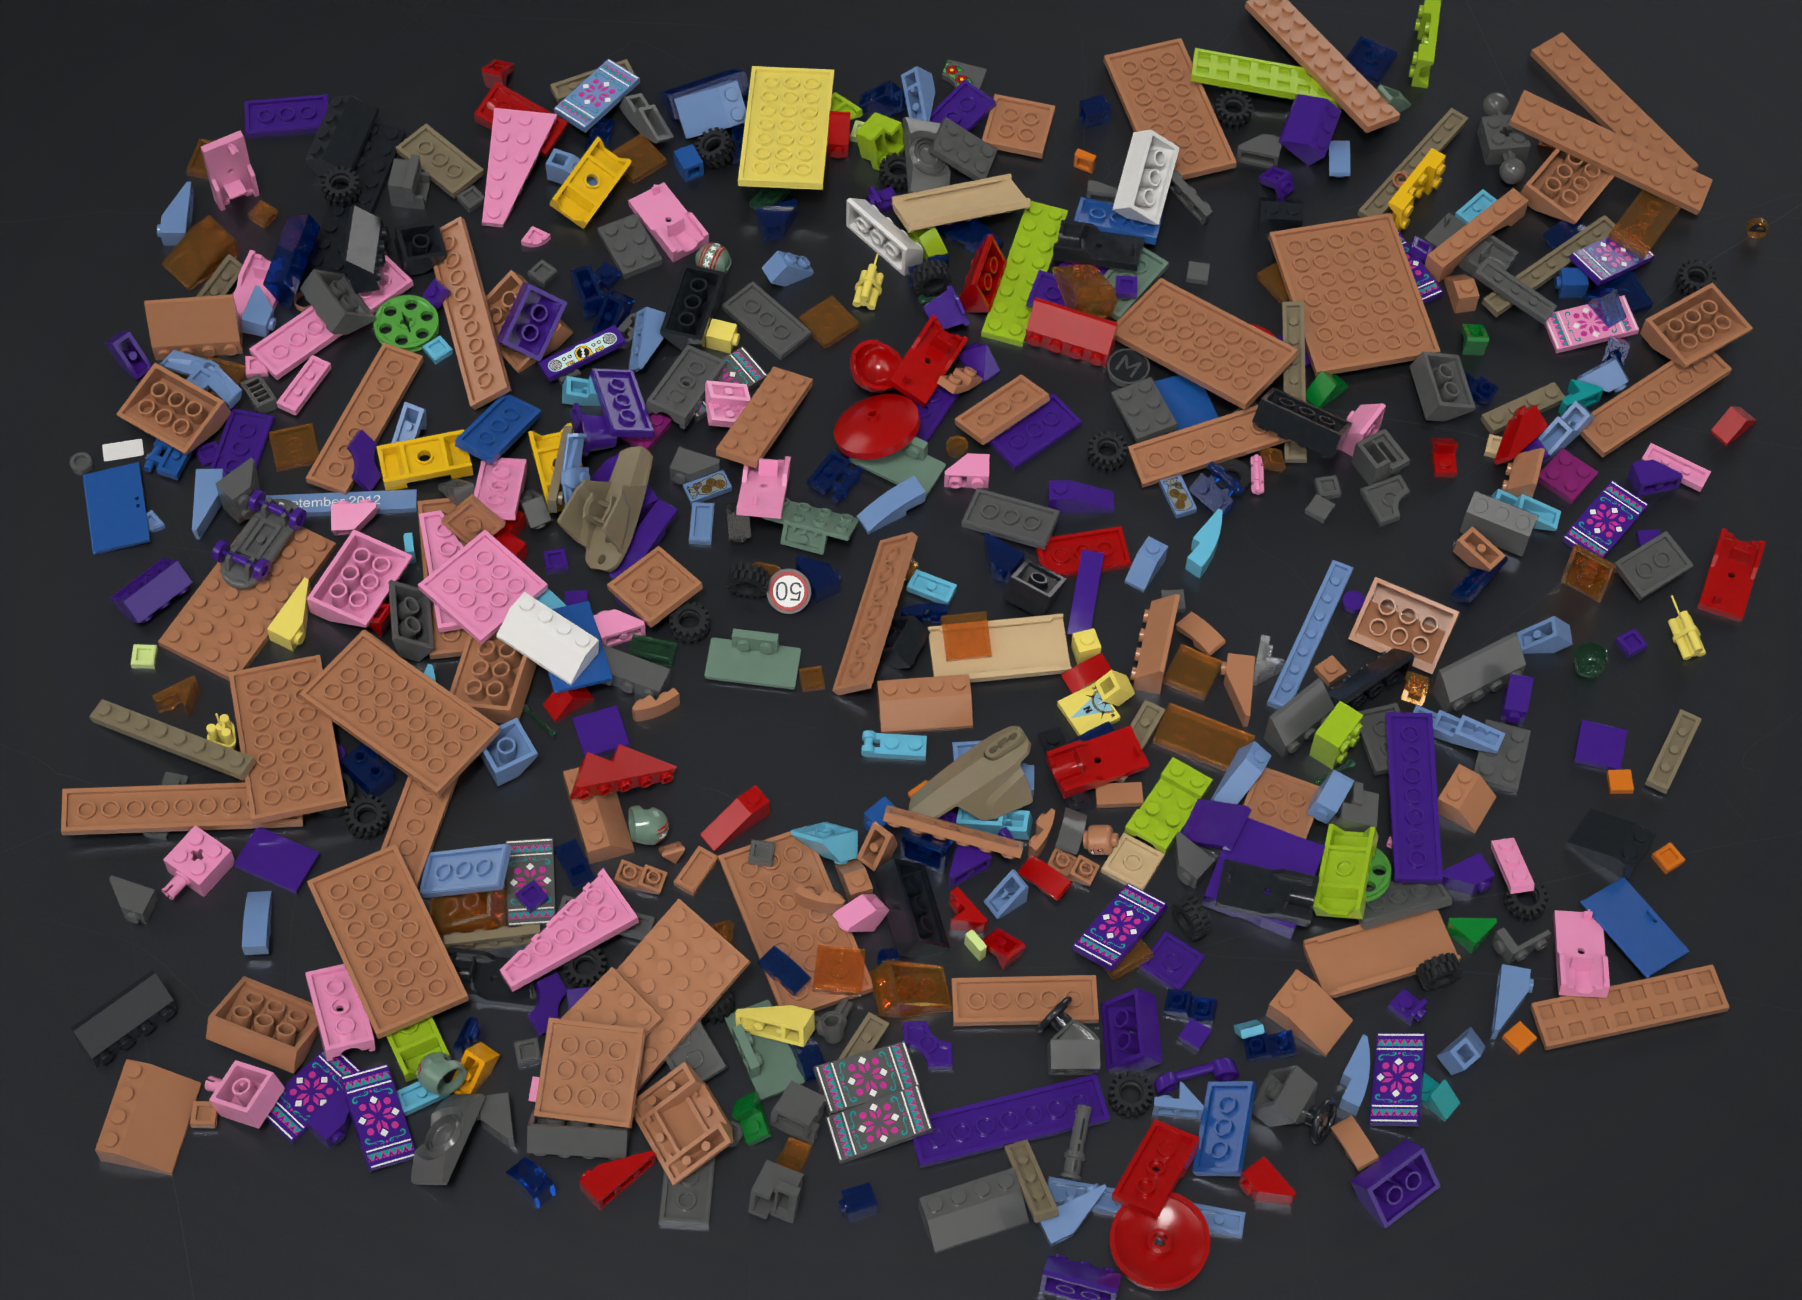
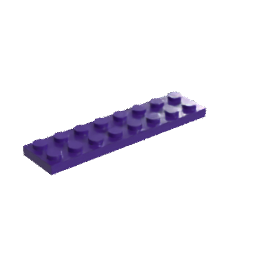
M1386 712L1385 731L1394 883L1441 884L1443 876L1432 713Z
M1093 1074L929 1114L934 1132L912 1139L919 1167L924 1168L1001 1149L1006 1145L1027 1139L1030 1142L1070 1132L1073 1128L1076 1105L1078 1104L1092 1107L1088 1127L1110 1122L1109 1112L1097 1075Z

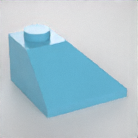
M829 822L791 830L793 837L824 858L834 860L835 864H847L848 860L856 859L858 856L857 830Z

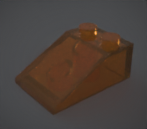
M208 215L191 227L162 262V265L190 291L210 277L226 255L230 254L237 258L240 254L236 239Z
M1094 265L1053 267L1052 271L1066 307L1101 318L1111 317L1118 300L1112 284Z
M1575 543L1560 582L1601 603L1613 584L1617 568L1612 562Z
M504 884L503 890L431 897L430 917L438 934L450 935L453 932L470 933L478 929L495 930L506 926L507 886Z
M885 960L870 972L879 1016L904 1018L951 1012L953 1010L943 966Z

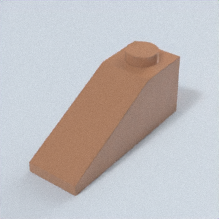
M1228 653L1226 661L1221 663L1220 675H1224V686L1242 725L1248 727L1251 712L1255 656Z

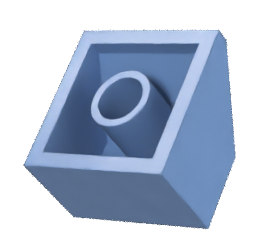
M517 718L500 725L501 732L479 754L497 786L519 777L538 756L537 751Z

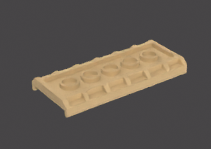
M1010 173L892 197V206L895 214L910 233L915 230L930 229L935 226L950 225L955 222L970 221L975 218L1029 209L1030 198H1026L1012 181Z
M1063 614L928 627L930 631L928 641L933 677L969 674L970 683L1063 674L1072 668L1070 666Z

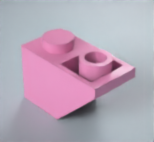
M967 453L945 471L944 487L954 489L960 487L973 489L988 488L990 454Z
M343 500L337 501V504H331V531L334 536L350 535L353 530L360 532L379 512L377 503L372 500H360L359 503H350V501Z
M861 894L837 910L832 916L838 921V926L846 932H874L890 910L875 894Z

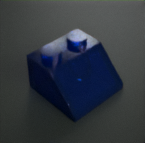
M907 828L901 836L900 857L945 873L955 850V841L951 839L939 840L934 838L932 834L925 832L918 834Z

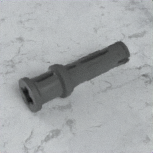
M1076 1105L1069 1149L1064 1152V1168L1059 1176L1062 1179L1077 1182L1082 1180L1080 1172L1082 1162L1086 1159L1083 1150L1092 1111L1090 1106Z

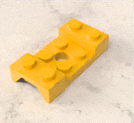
M597 136L554 195L549 205L584 229L632 161L627 158L617 157L605 148L601 138ZM593 177L597 181V185H589L586 178Z
M1433 148L1430 149L1388 202V206L1393 210L1392 217L1399 232L1401 229L1405 230L1410 223L1408 217L1413 211L1414 200L1416 198L1419 199L1423 192L1429 195L1433 189H1438L1443 180L1441 175L1446 168V165H1444L1446 155Z
M567 423L565 426H572V423ZM563 429L560 432L543 436L534 431L528 432L547 509V498ZM563 502V505L559 504L558 512L563 511L565 502Z
M464 429L376 446L385 491L408 488L407 483L451 475L452 479L474 475L469 453L455 446V439L464 432ZM423 455L430 456V459L427 461L419 460Z

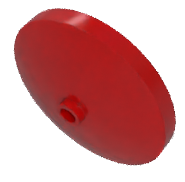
M897 394L876 395L857 402L840 416L834 428V438L840 451L851 458L860 460L878 459L891 455L909 444L919 431L921 417L915 403L905 396Z
M1174 1192L1170 1195L1158 1219L1149 1215L1144 1216L1142 1212L1123 1205L1114 1217L1109 1238L1111 1255L1119 1271L1135 1285L1152 1291H1170L1191 1282L1203 1269L1209 1255L1211 1242L1209 1227L1201 1211L1190 1200ZM1161 1241L1164 1246L1160 1247V1245H1155L1154 1243Z

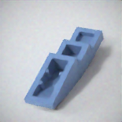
M1416 705L1413 713H1432L1434 738L1474 750L1497 754L1506 734L1465 715H1462L1460 719L1442 710H1439L1437 714L1419 705Z

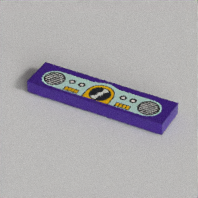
M613 325L538 362L539 367L548 381L551 382L626 345V341L617 327Z

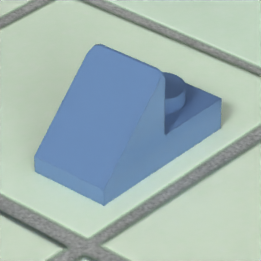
M404 402L392 443L416 439L419 437L421 430L427 429L425 408Z
M1180 1082L1177 1099L1169 1095L1154 1097L1152 1115L1201 1119L1204 1106Z

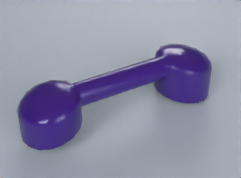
M1218 1058L1203 1065L1177 1072L1164 1073L1156 1079L1154 1087L1159 1097L1173 1092L1179 1086L1178 1081L1213 1072L1217 1081H1234L1240 1075L1232 1059Z

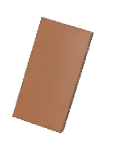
M1107 783L1096 787V808L1142 806L1144 803L1142 783Z
M698 846L674 880V886L694 896L719 861L718 856Z

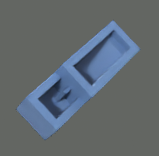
M1575 401L1561 417L1557 416L1538 437L1551 456L1543 463L1553 458L1562 448L1564 449L1596 418L1581 403Z
M912 476L877 498L860 512L857 518L867 534H870L906 516L907 510L925 502L926 491L916 477Z
M272 891L247 893L242 932L244 955L269 954Z
M1364 1034L1340 1080V1084L1346 1086L1347 1089L1342 1096L1338 1108L1354 1116L1357 1115L1363 1101L1370 1072V1048L1368 1037Z

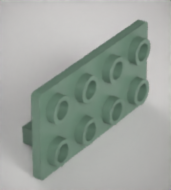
M914 437L909 444L899 451L882 458L860 460L849 457V462L896 485L915 476L926 491V497L946 468L944 462L928 455V442Z
M787 498L784 501L781 519L763 517L765 520L784 524L780 544L821 555L825 553L828 536L848 541L859 522L858 518H854L850 514L835 513L827 508H816L808 503L789 501Z
M733 629L732 640L711 638L704 676L705 679L794 690L801 649L779 646V634Z
M765 1000L746 1008L772 1007L769 1000ZM735 1012L731 1013L728 1018L725 1017V1022L761 1101L784 1093L791 1080L800 1085L805 1084V1079L788 1043L752 1035L749 1031H744L742 1024L736 1026Z

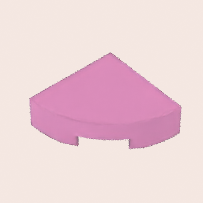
M532 226L521 240V245L526 247L542 246L551 239L549 233Z
M245 356L247 378L258 374L261 377H269L268 370L255 357Z

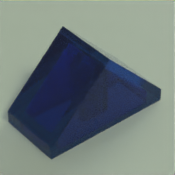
M1600 286L1583 296L1582 299L1608 328L1626 319V314L1616 289Z

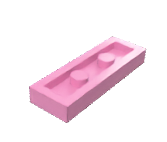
M312 355L276 402L277 407L297 416L331 370V363Z
M1652 443L1642 457L1644 461L1653 459L1682 473L1681 483L1701 492L1711 471Z
M1508 838L1491 841V850L1510 894L1534 891L1533 879L1515 839Z

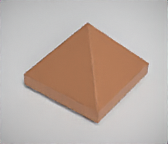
M678 841L659 847L658 851L662 857L676 864L685 851V847Z

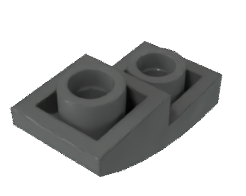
M1066 807L1062 814L1055 847L1063 852L1077 855L1088 815Z

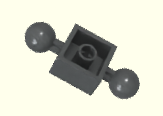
M1494 92L1487 95L1483 101L1482 108L1487 117H1481L1477 134L1485 165L1501 164L1499 168L1501 179L1507 184H1517L1526 175V166L1523 162L1527 161L1531 146L1528 134L1508 125L1512 115H1506L1509 109L1507 97L1502 93Z

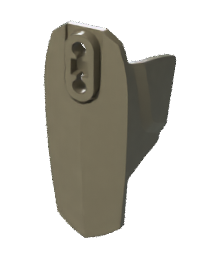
M642 446L630 447L620 451L608 482L584 479L575 488L557 522L563 530L586 548L585 560L593 570L608 572L615 570L623 560L631 543L644 501L653 460L651 452Z
M1020 726L1007 727L968 750L912 795L909 811L938 819L954 807H960L981 821L996 819L1033 802L1032 793L1020 766L1021 762L1029 755L1031 743Z

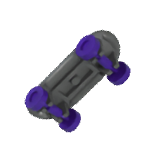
M256 489L248 502V509L255 512L253 517L231 547L229 542L221 539L217 542L212 552V559L221 563L220 571L226 584L236 589H247L259 581H263L270 571L271 564L290 537L303 526L307 515L306 510L299 508L297 504L286 499H272L268 497L266 500V493Z

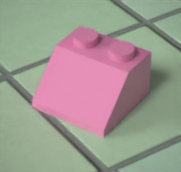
M1383 403L1360 405L1356 411H1351L1346 420L1353 424L1340 450L1353 457L1356 443L1380 430L1386 405Z

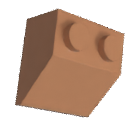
M1539 448L1519 453L1514 457L1513 463L1508 462L1505 475H1508L1509 478L1503 481L1501 490L1516 497L1524 494L1532 498L1537 486L1545 449Z
M1459 764L1438 798V813L1461 827L1476 833L1497 796L1480 774Z

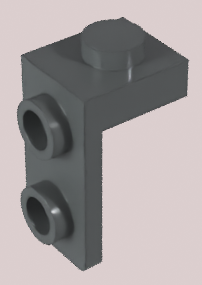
M1503 927L1496 931L1492 940L1493 947L1498 954L1504 957L1508 964L1515 960L1520 962L1533 950L1540 951L1549 944L1548 940L1551 932L1546 930L1517 946Z

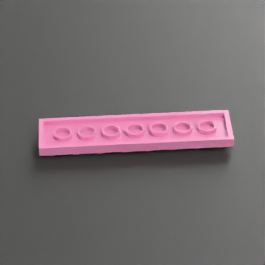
M385 255L386 266L383 267L384 280L381 281L380 290L358 293L372 313H375L389 299L401 295L414 286L413 280L387 255ZM311 306L252 346L249 351L278 380L343 334L329 332L326 324L317 316L315 309Z

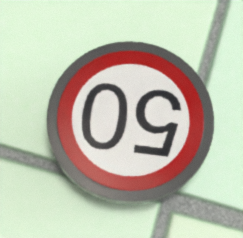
M783 569L776 572L770 578L767 598L772 607L777 611L785 614L797 613L803 610L809 603L812 593L811 585L808 578L802 572L795 569Z

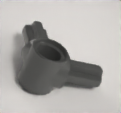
M844 998L843 1001L839 1002L834 1011L826 1012L821 1017L814 1015L815 1030L828 1043H838L845 1036L844 1029L848 1022L846 1018L853 1008V1003L848 998Z

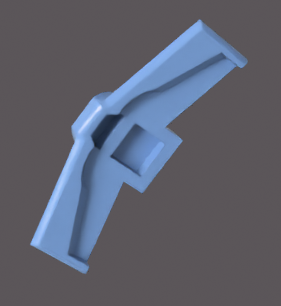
M174 349L160 363V366L168 370L189 376L186 380L208 392L211 389L226 403L229 409H232L241 399L242 389L220 368L219 364L211 359L207 360Z
M568 433L566 436L561 472V485L565 506L575 488L584 479L590 480L589 467H580L584 438L587 437V434Z

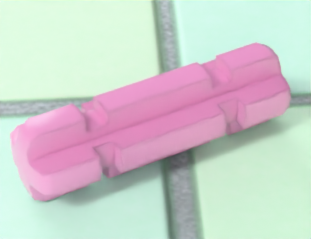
M1255 454L1250 458V465L1253 466L1251 467L1252 494L1261 495L1265 491L1264 466H1261L1264 465L1263 456Z

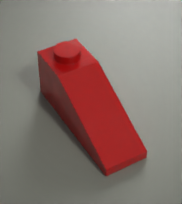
M1524 405L1514 411L1515 415L1508 420L1494 460L1496 465L1512 460L1548 427L1536 405L1530 407Z
M756 785L737 797L700 834V837L714 853L770 815V801Z
M653 1150L599 1164L593 1170L590 1168L580 1178V1190L599 1210H602L656 1163V1154Z

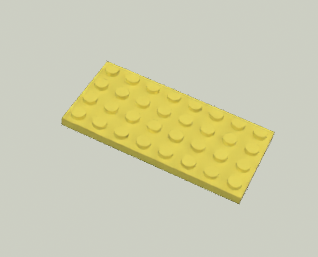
M752 66L738 186L823 190L834 70Z

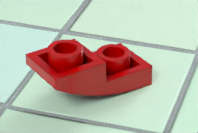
M1101 653L1061 674L1073 694L1095 683L1112 668Z
M1033 855L1028 858L1017 872L1021 878L1037 886L1042 893L1056 901H1059L1072 884L1064 875Z

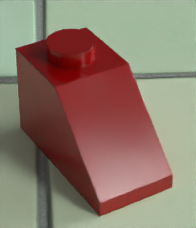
M830 111L827 157L848 158L851 112Z
M1265 1156L1242 1172L1239 1180L1242 1191L1247 1196L1251 1195L1255 1201L1291 1205L1297 1194Z

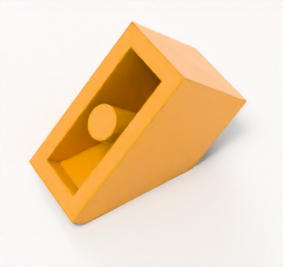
M482 1042L467 1048L460 1061L467 1070V1075L462 1085L452 1093L475 1094L491 1075L500 1054ZM458 1069L456 1070V1072H455V1074H454V1076H453L451 1082H452V1081L456 1078V1076L458 1075Z

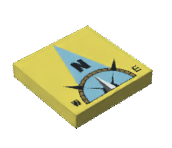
M1095 683L1057 701V706L1080 740L1120 721L1121 718L1112 704L1102 700Z

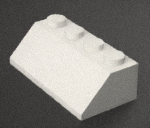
M1153 130L1134 132L1112 210L1127 219L1159 225L1180 147Z
M847 199L846 226L903 276L911 272L917 265L923 263L922 246L910 239L904 230L896 227L889 217L881 214L875 205H871L865 199Z
M526 592L510 607L496 635L498 639L570 686L598 655L599 640Z

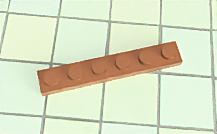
M890 805L886 806L883 821L892 827L898 828L903 826L910 828L914 833H929L939 840L951 839L961 846H976L983 852H998L1003 857L1009 859L1021 858L1024 842Z

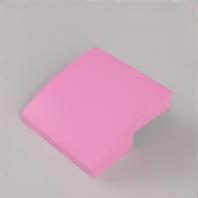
M706 381L705 402L710 426L732 427L751 399L747 384Z

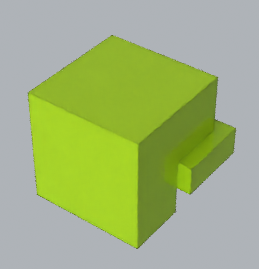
M875 112L855 133L861 157L871 161L872 168L878 171L880 170L882 159H886L888 154L891 156L892 153L896 152V155L899 156L900 152L905 150L902 123Z

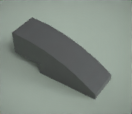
M642 93L624 97L619 107L629 122L643 136L656 144L674 139L673 134L655 104L649 105Z

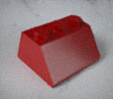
M988 235L978 247L972 259L969 273L965 278L963 290L960 292L959 299L967 313L991 311L1004 274L1007 261L993 235Z

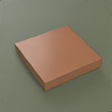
M473 494L441 520L444 526L466 544L484 530L493 536L505 526V522Z

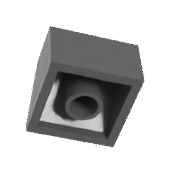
M250 458L215 483L222 508L239 524L254 515L255 512L248 509V502L252 493L256 489H260L255 462Z

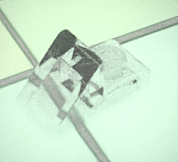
M1261 635L1254 669L1253 685L1260 684L1283 669L1285 660L1271 657L1273 646L1269 645L1271 636Z

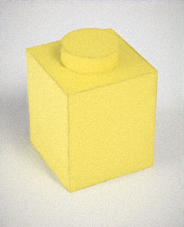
M712 318L706 333V348L731 354L733 347L738 346L740 334L737 333V324Z
M1094 628L1072 634L1071 649L1077 665L1101 653V645Z
M1110 670L1095 682L1102 700L1118 707L1135 694L1127 675Z

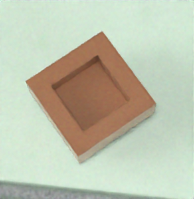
M1333 655L1314 668V672L1328 687L1346 676L1347 672Z
M193 1101L190 1119L191 1128L216 1129L218 1112L210 1101Z

